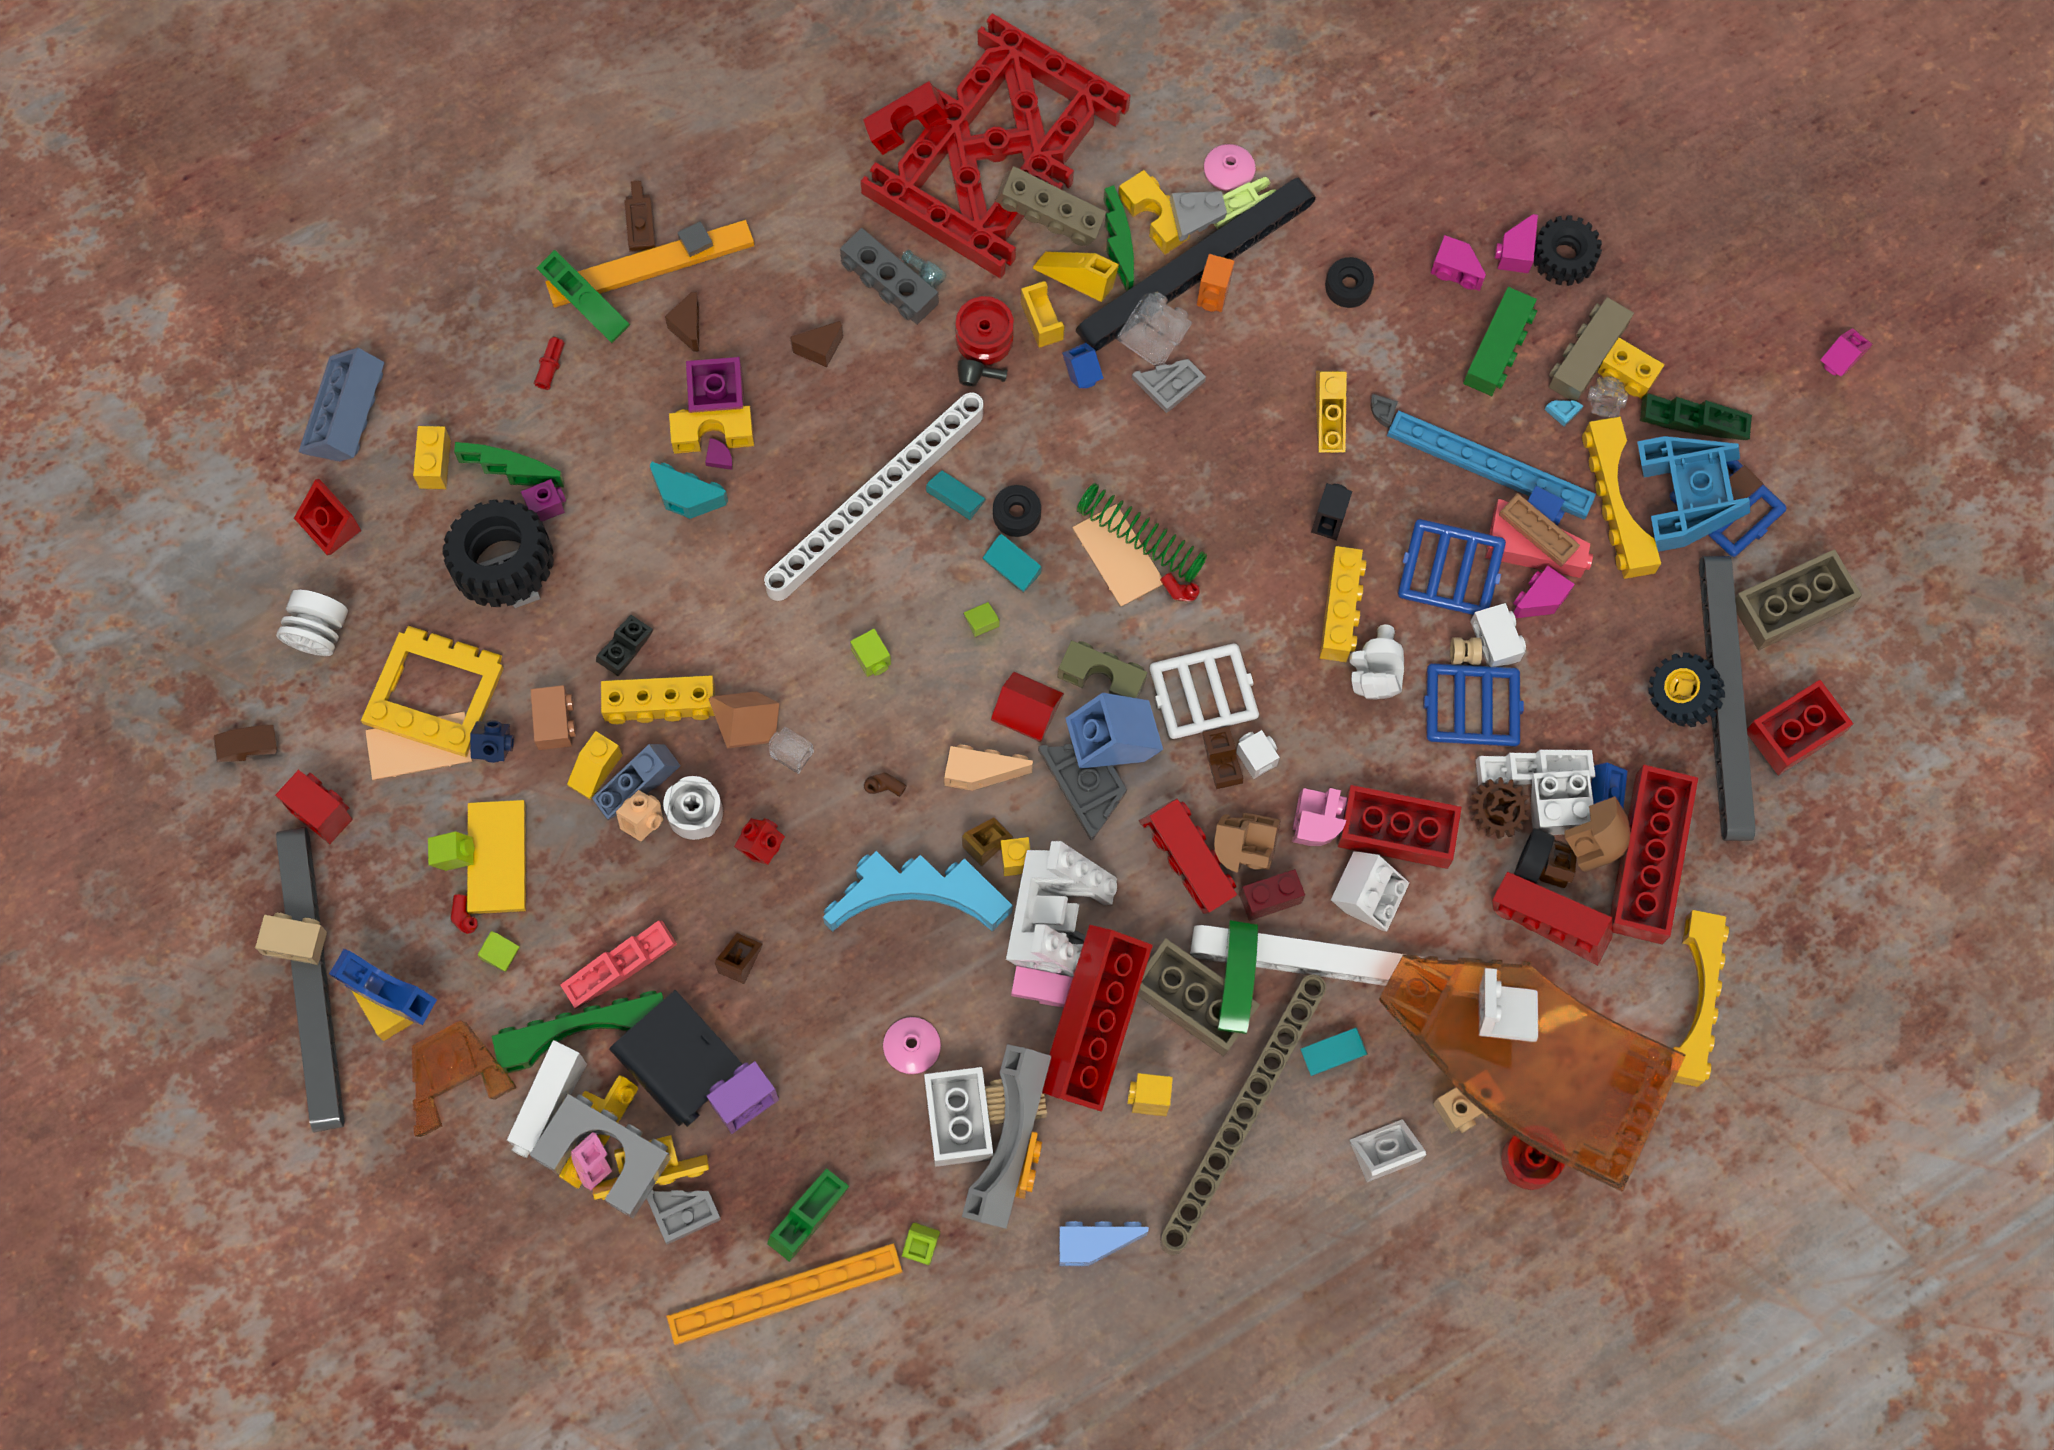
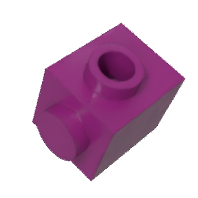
M551 479L521 491L526 506L538 515L540 521L543 522L565 513L562 503L566 502L561 487H554Z

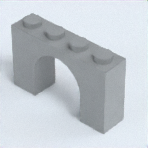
M568 1094L529 1155L533 1160L559 1175L571 1156V1151L592 1132L596 1133V1135H608L617 1139L625 1151V1164L605 1201L610 1206L634 1219L671 1159L670 1155L666 1152L668 1147L654 1138L651 1142L641 1137L643 1132L631 1124H627L626 1127L616 1122L618 1117L603 1109L600 1113L591 1108L593 1103L582 1095L578 1094L574 1098Z

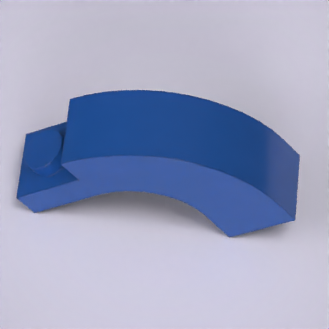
M343 949L329 975L345 984L344 986L362 997L423 1025L437 1001L436 998L419 987L403 982L381 971L347 949Z

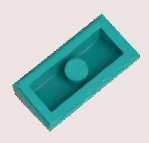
M942 470L926 485L927 493L969 520L973 518L986 500Z
M1003 534L996 538L983 557L985 562L1023 593L1041 574V565Z

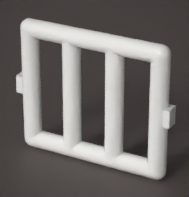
M1235 643L1154 662L1149 667L1157 696H1155L1157 709L1161 708L1168 735L1171 739L1255 720L1259 717V711L1251 688L1253 686L1251 673L1247 674L1240 648ZM1225 656L1231 657L1246 707L1245 711L1233 714L1230 713L1215 659ZM1204 662L1220 717L1204 720L1188 665ZM1178 668L1193 719L1192 724L1180 727L1177 726L1162 675L1163 671Z

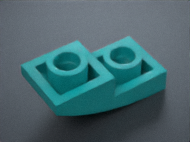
M1358 1028L1348 1030L1300 1049L1311 1076L1368 1055Z

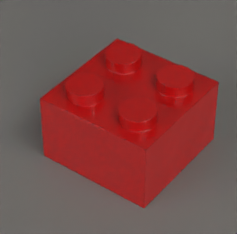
M298 769L275 796L292 815L328 844H331L353 820L347 812L350 808L336 792L331 789L328 791L316 776L310 772L305 775Z

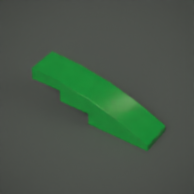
M1113 185L1104 189L1103 202L1109 212L1106 213L1105 228L1110 236L1107 239L1106 252L1111 261L1119 264L1117 274L1125 290L1128 291L1134 284V253L1131 231L1124 207Z
M455 442L454 453L459 463L481 464L484 474L506 475L510 485L535 486L551 479L554 487H564L565 482L561 472L536 459L510 450L487 445Z

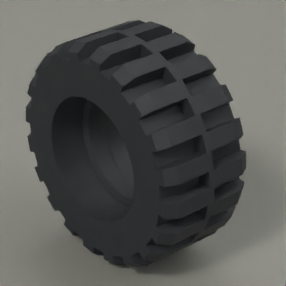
M498 499L489 500V503L484 505L481 502L474 505V509L470 511L468 509L460 514L461 518L459 520L455 519L451 524L452 531H447L444 538L446 544L443 545L444 562L458 590L462 591L467 599L475 600L476 604L486 606L487 603H490L491 607H501V604L505 603L507 606L516 604L515 601L519 599L524 601L530 597L529 594L531 592H537L542 587V580L547 581L550 575L549 569L553 567L554 563L552 556L554 553L553 546L538 515L522 503L515 505L514 501L505 499L503 502H499ZM501 541L521 543L515 555L502 564L494 566L477 564L481 553L494 543Z

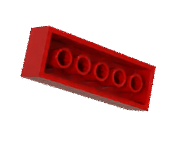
M1643 765L1637 772L1628 814L1631 833L1630 841L1624 855L1620 857L1610 917H1612V933L1662 945L1671 937L1698 777L1648 765Z
M1089 924L1049 1054L1051 1059L1042 1090L1043 1094L1102 1112L1152 950V944L1111 929Z

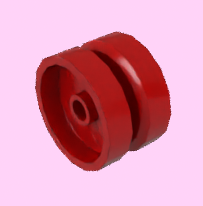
M980 296L970 299L961 306L956 315V344L959 352L966 360L991 365L1000 362L1010 352L1013 346L1014 318L1011 310L1004 302L994 297Z

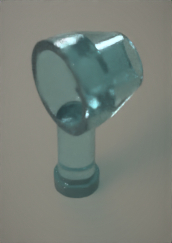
M906 250L902 255V261L920 271L919 276L933 288L940 285L946 279V274L939 267L929 261H923L914 255L912 251Z

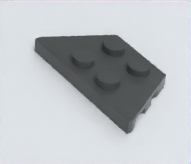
M1064 744V746L1059 747L1039 746V753L1090 840L1094 839L1127 792L1113 765L1079 768L1073 744Z

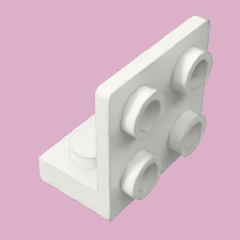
M1485 968L1479 985V1036L1536 1042L1538 1039V992L1531 989L1501 986V981H1497V969Z

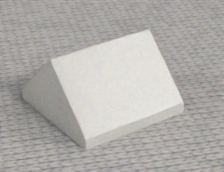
M1403 1119L1350 1139L1352 1149L1366 1182L1416 1164L1426 1156L1425 1149Z

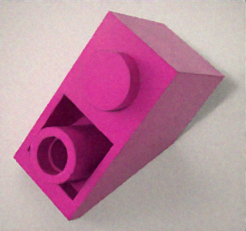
M1444 236L1431 274L1436 275L1441 280H1450L1461 284L1466 289L1480 291L1486 274L1470 244Z
M1549 566L1542 573L1537 571L1528 583L1532 587L1527 593L1522 591L1513 603L1516 606L1513 612L1515 618L1555 614L1575 584Z

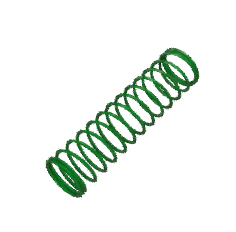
M1097 483L1090 485L1078 503L1077 512L1086 516L1091 512L1090 520L1092 522L1099 519L1100 527L1108 524L1109 533L1117 529V538H1122L1126 535V544H1130L1135 540L1134 549L1137 550L1144 546L1143 555H1148L1153 551V561L1158 560L1162 556L1161 566L1163 567L1170 563V572H1174L1180 567L1178 576L1179 578L1185 576L1187 583H1190L1196 577L1207 558V554L1203 551L1199 553L1191 567L1181 575L1182 568L1193 551L1194 545L1191 546L1180 564L1172 570L1174 560L1185 544V540L1180 543L1174 555L1163 564L1166 552L1174 542L1176 534L1172 536L1163 552L1154 558L1156 549L1168 529L1162 532L1157 543L1145 553L1146 546L1158 528L1159 523L1154 525L1147 539L1139 547H1136L1139 536L1150 521V517L1145 520L1136 536L1127 541L1129 533L1139 519L1141 512L1137 513L1129 529L1119 536L1122 523L1130 514L1132 506L1127 509L1120 523L1110 530L1112 520L1122 507L1123 500L1119 502L1111 518L1103 525L1101 524L1103 515L1113 502L1115 495L1109 498L1102 513L1095 519H1092L1095 507L1105 495L1106 489L1102 490L1094 506L1084 514L1099 490Z

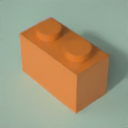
M1209 254L1200 282L1197 306L1210 312H1222L1231 283L1234 260Z

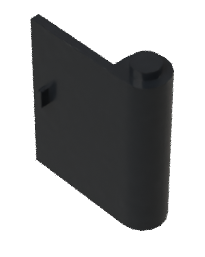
M676 990L609 1048L614 1056L678 1126L684 1123L688 1127L700 1116L697 1110L708 1101L707 1095L711 1093L709 1091L710 1088L721 1080L727 1082L735 1076L733 1072L743 1065Z

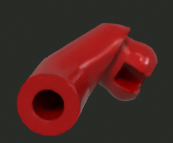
M1171 572L1160 579L1174 600L1191 602L1200 593V589L1195 583L1190 585L1179 584Z
M454 895L450 917L451 922L461 932L471 934L478 927V921L466 912L467 896Z

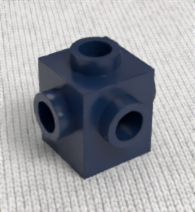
M496 720L476 721L470 733L471 759H482L491 763L504 761L508 752L513 751L514 735H510V724H504Z

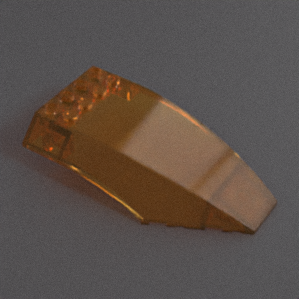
M1403 955L1379 997V1001L1408 1036L1438 1066L1457 1089L1483 1113L1511 1134L1540 1152L1622 1192L1686 1054L1631 1030L1581 1003L1532 967L1531 962L1522 961V964L1502 963V960L1483 961L1482 959L1458 958L1457 961L1438 960V956L1421 958L1417 955ZM1485 968L1497 969V981H1501V986L1531 989L1538 992V1039L1536 1042L1479 1036V985Z

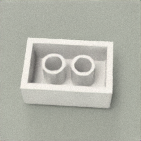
M982 1067L924 1074L935 1167L992 1160L993 1148Z

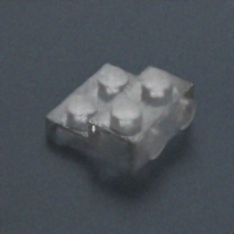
M1158 292L1153 294L1147 293L1142 296L1116 338L1155 367L1164 365L1174 347L1180 344L1192 324L1187 319L1189 314L1179 307L1173 309L1166 304L1167 298Z

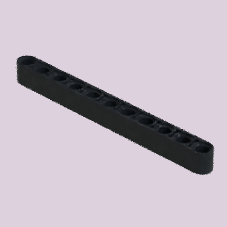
M1299 177L1291 180L1086 318L1078 325L1076 333L1084 343H1087L1095 351L1100 350L1199 283L1209 254L1233 260L1308 209L1316 200V196Z

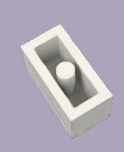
M1506 603L1475 612L1470 622L1476 638H1481L1482 653L1487 666L1503 667L1520 662L1526 651V644L1524 638L1521 635L1518 636L1515 628V615L1512 611L1508 610Z

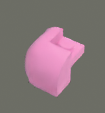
M1305 788L1301 790L1292 830H1295V835L1292 842L1308 846H1322L1330 843L1343 830L1347 821L1343 819L1347 798L1340 796L1341 790L1329 788L1326 793Z

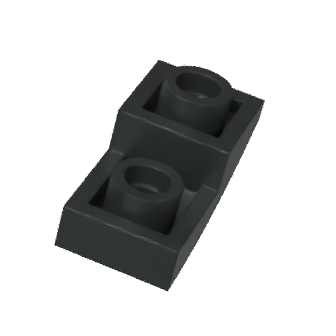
M630 615L614 631L613 639L598 653L596 662L619 676L652 634L653 629L633 615Z

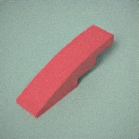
M658 920L638 936H631L611 952L601 954L560 986L573 1007L577 1009L640 971L676 946L677 943L664 922Z

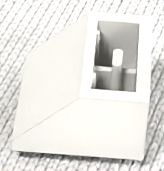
M1589 770L1533 773L1531 791L1533 829L1536 828L1551 835H1565V830L1591 821L1589 806L1593 805Z
M1354 851L1331 901L1346 914L1387 932L1409 882L1381 856Z

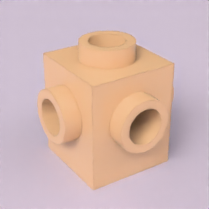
M639 790L631 798L626 799L623 805L616 811L620 829L639 841H642L653 830H656L663 821L659 800Z

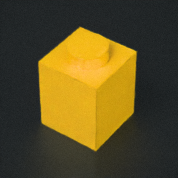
M1029 837L1001 840L1000 851L1004 876L1021 875L1023 873L1026 852L1030 850Z

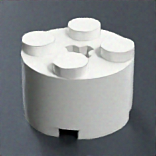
M698 776L684 777L671 786L665 794L663 802L664 811L675 833L683 838L692 840L710 837L715 833L722 821L723 806L716 788L707 779ZM693 805H698V808H695L694 811H689V809L693 808Z

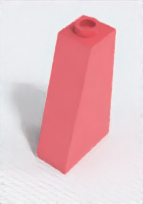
M1498 499L1493 511L1489 535L1502 537L1506 541L1501 562L1539 570H1545L1549 566L1559 574L1581 578L1585 570H1590L1593 554L1589 553L1590 543L1564 531L1580 547L1560 567L1499 516L1500 511L1509 502ZM1487 546L1485 555L1487 559H1491L1492 546Z

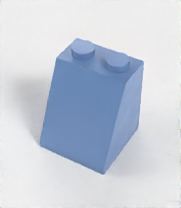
M1101 693L1065 718L1079 768L1145 762L1163 750L1149 700Z

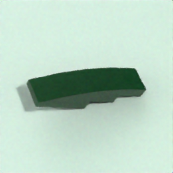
M1647 393L1642 397L1640 421L1692 434L1749 440L1752 415L1707 400L1699 404L1679 397L1668 400Z

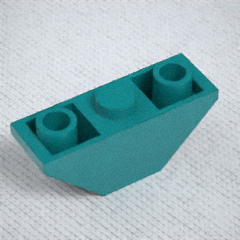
M651 462L652 477L666 510L691 519L727 505L728 497L726 490L718 483H706L692 473L686 472L683 474L675 471L669 464Z

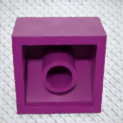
M740 357L686 361L689 413L743 409L744 388Z

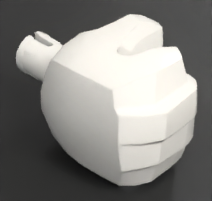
M1390 625L1379 626L1377 638L1366 642L1361 651L1352 652L1350 655L1349 663L1357 669V672H1352L1353 691L1360 696H1364L1366 699H1385L1402 692L1404 651L1402 646L1393 640L1395 631Z

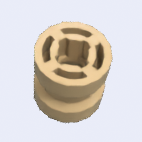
M1452 637L1450 644L1451 664L1461 665L1463 662H1469L1471 665H1480L1482 659L1481 638L1471 637L1469 640H1463L1461 637Z

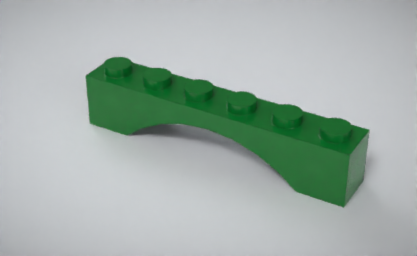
M648 991L640 994L638 999L629 1001L628 998H621L612 1001L610 1006L602 1008L600 1005L589 1006L583 1009V1013L572 1015L570 1012L562 1013L555 1016V1020L544 1022V1020L531 1021L527 1023V1027L517 1030L515 1027L501 1029L498 1031L499 1034L492 1036L498 1069L505 1075L532 1068L540 1056L550 1048L553 1040L560 1042L566 1037L582 1031L618 1029L627 1032L665 998L662 992Z

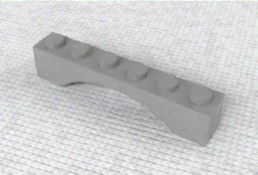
M1007 1044L1000 1069L1005 1096V1119L1002 1135L988 1167L969 1188L962 1217L1007 1228L1048 1072L1050 1055Z

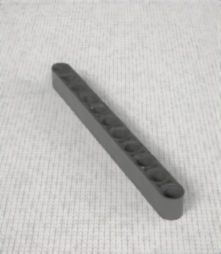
M1702 556L1699 563L1706 660L1721 675L1719 677L1724 681L1725 685L1722 687L1725 691V698H1720L1723 705L1721 709L1716 707L1714 712L1717 715L1714 718L1711 717L1721 835L1724 841H1753L1755 837V815L1732 559L1730 556Z
M307 827L279 831L276 833L285 914L291 916V920L302 921L303 918H311L320 922ZM323 948L318 965L291 960L309 1120L314 1133L344 1127L343 1103Z

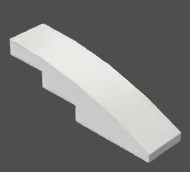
M1539 750L1536 753H1509L1506 756H1479L1476 759L1478 786H1485V782L1489 779H1492L1495 784L1496 779L1499 777L1503 778L1504 784L1511 779L1513 780V785L1532 784L1533 773L1589 770L1590 778L1595 777L1592 750Z

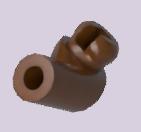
M888 773L870 776L864 782V789L870 794L889 790L900 797L907 787L906 784Z

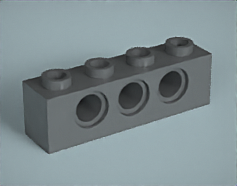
M863 228L856 232L840 248L841 263L844 268L849 272L854 271L859 275L865 286L868 288L873 287L878 291L882 300L887 304L892 303L897 307L901 316L906 320L911 319L918 325L939 304L938 291ZM866 260H872V261H874V262L871 263V264H865V263H863V262L866 261ZM885 276L893 277L891 280L882 279ZM904 292L912 293L910 296H903L901 294Z

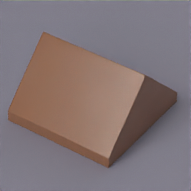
M757 691L711 696L709 698L727 749L767 744L775 741L779 711L778 702Z

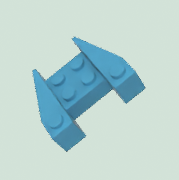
M1667 436L1637 441L1644 478L1671 473L1678 511L1651 516L1658 552L1685 547L1750 513L1749 498L1733 500L1726 462L1740 459L1739 444Z

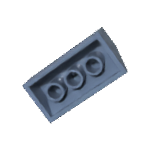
M360 348L329 357L298 452L339 462L354 458L360 448L359 440L361 434L367 426L368 421L366 418L369 409L375 401L374 393L383 376L382 368L384 362Z

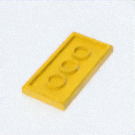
M525 801L468 803V836L473 837L475 850L473 854L474 865L467 866V912L469 914L526 911Z

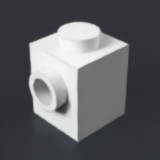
M1262 730L1256 734L1249 732L1239 739L1240 743H1238L1236 753L1253 779L1277 766L1280 757L1276 753V744L1270 736L1266 737Z

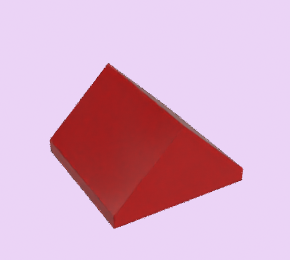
M315 479L294 519L328 556L361 532V529L353 515L320 479Z
M1013 672L1002 686L991 721L1042 742L1064 693Z

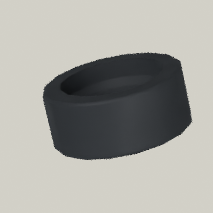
M1534 828L1520 855L1514 875L1536 884L1545 867L1555 837Z

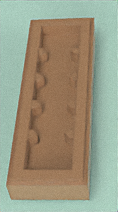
M1518 493L1499 513L1500 517L1560 567L1580 547L1575 540Z

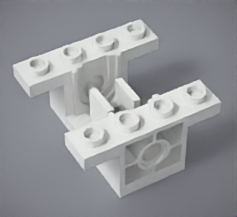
M1051 841L1050 850H1027L1006 960L1019 967L1073 977L1083 944H1072L1068 942L1069 938L1066 937L1065 933H1059L1074 932L1079 904L1067 903L1068 898L1066 896H1090L1102 905H1112L1117 891V878L1062 841Z

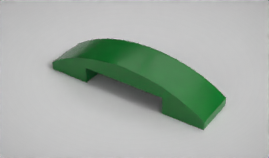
M1229 921L1226 946L1227 958L1218 1030L1247 1034L1255 980L1258 924Z

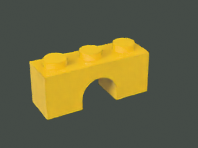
M1145 170L1119 186V198L1123 206L1133 217L1144 211L1153 212L1159 217L1150 224L1149 237L1164 255L1190 239V235H1188L1186 240L1179 241L1170 204V196L1162 192L1158 181L1153 176H1149Z
M743 406V409L693 413L683 409L678 410L676 413H669L671 444L674 454L701 451V438L709 431L723 433L728 449L754 446L750 406Z

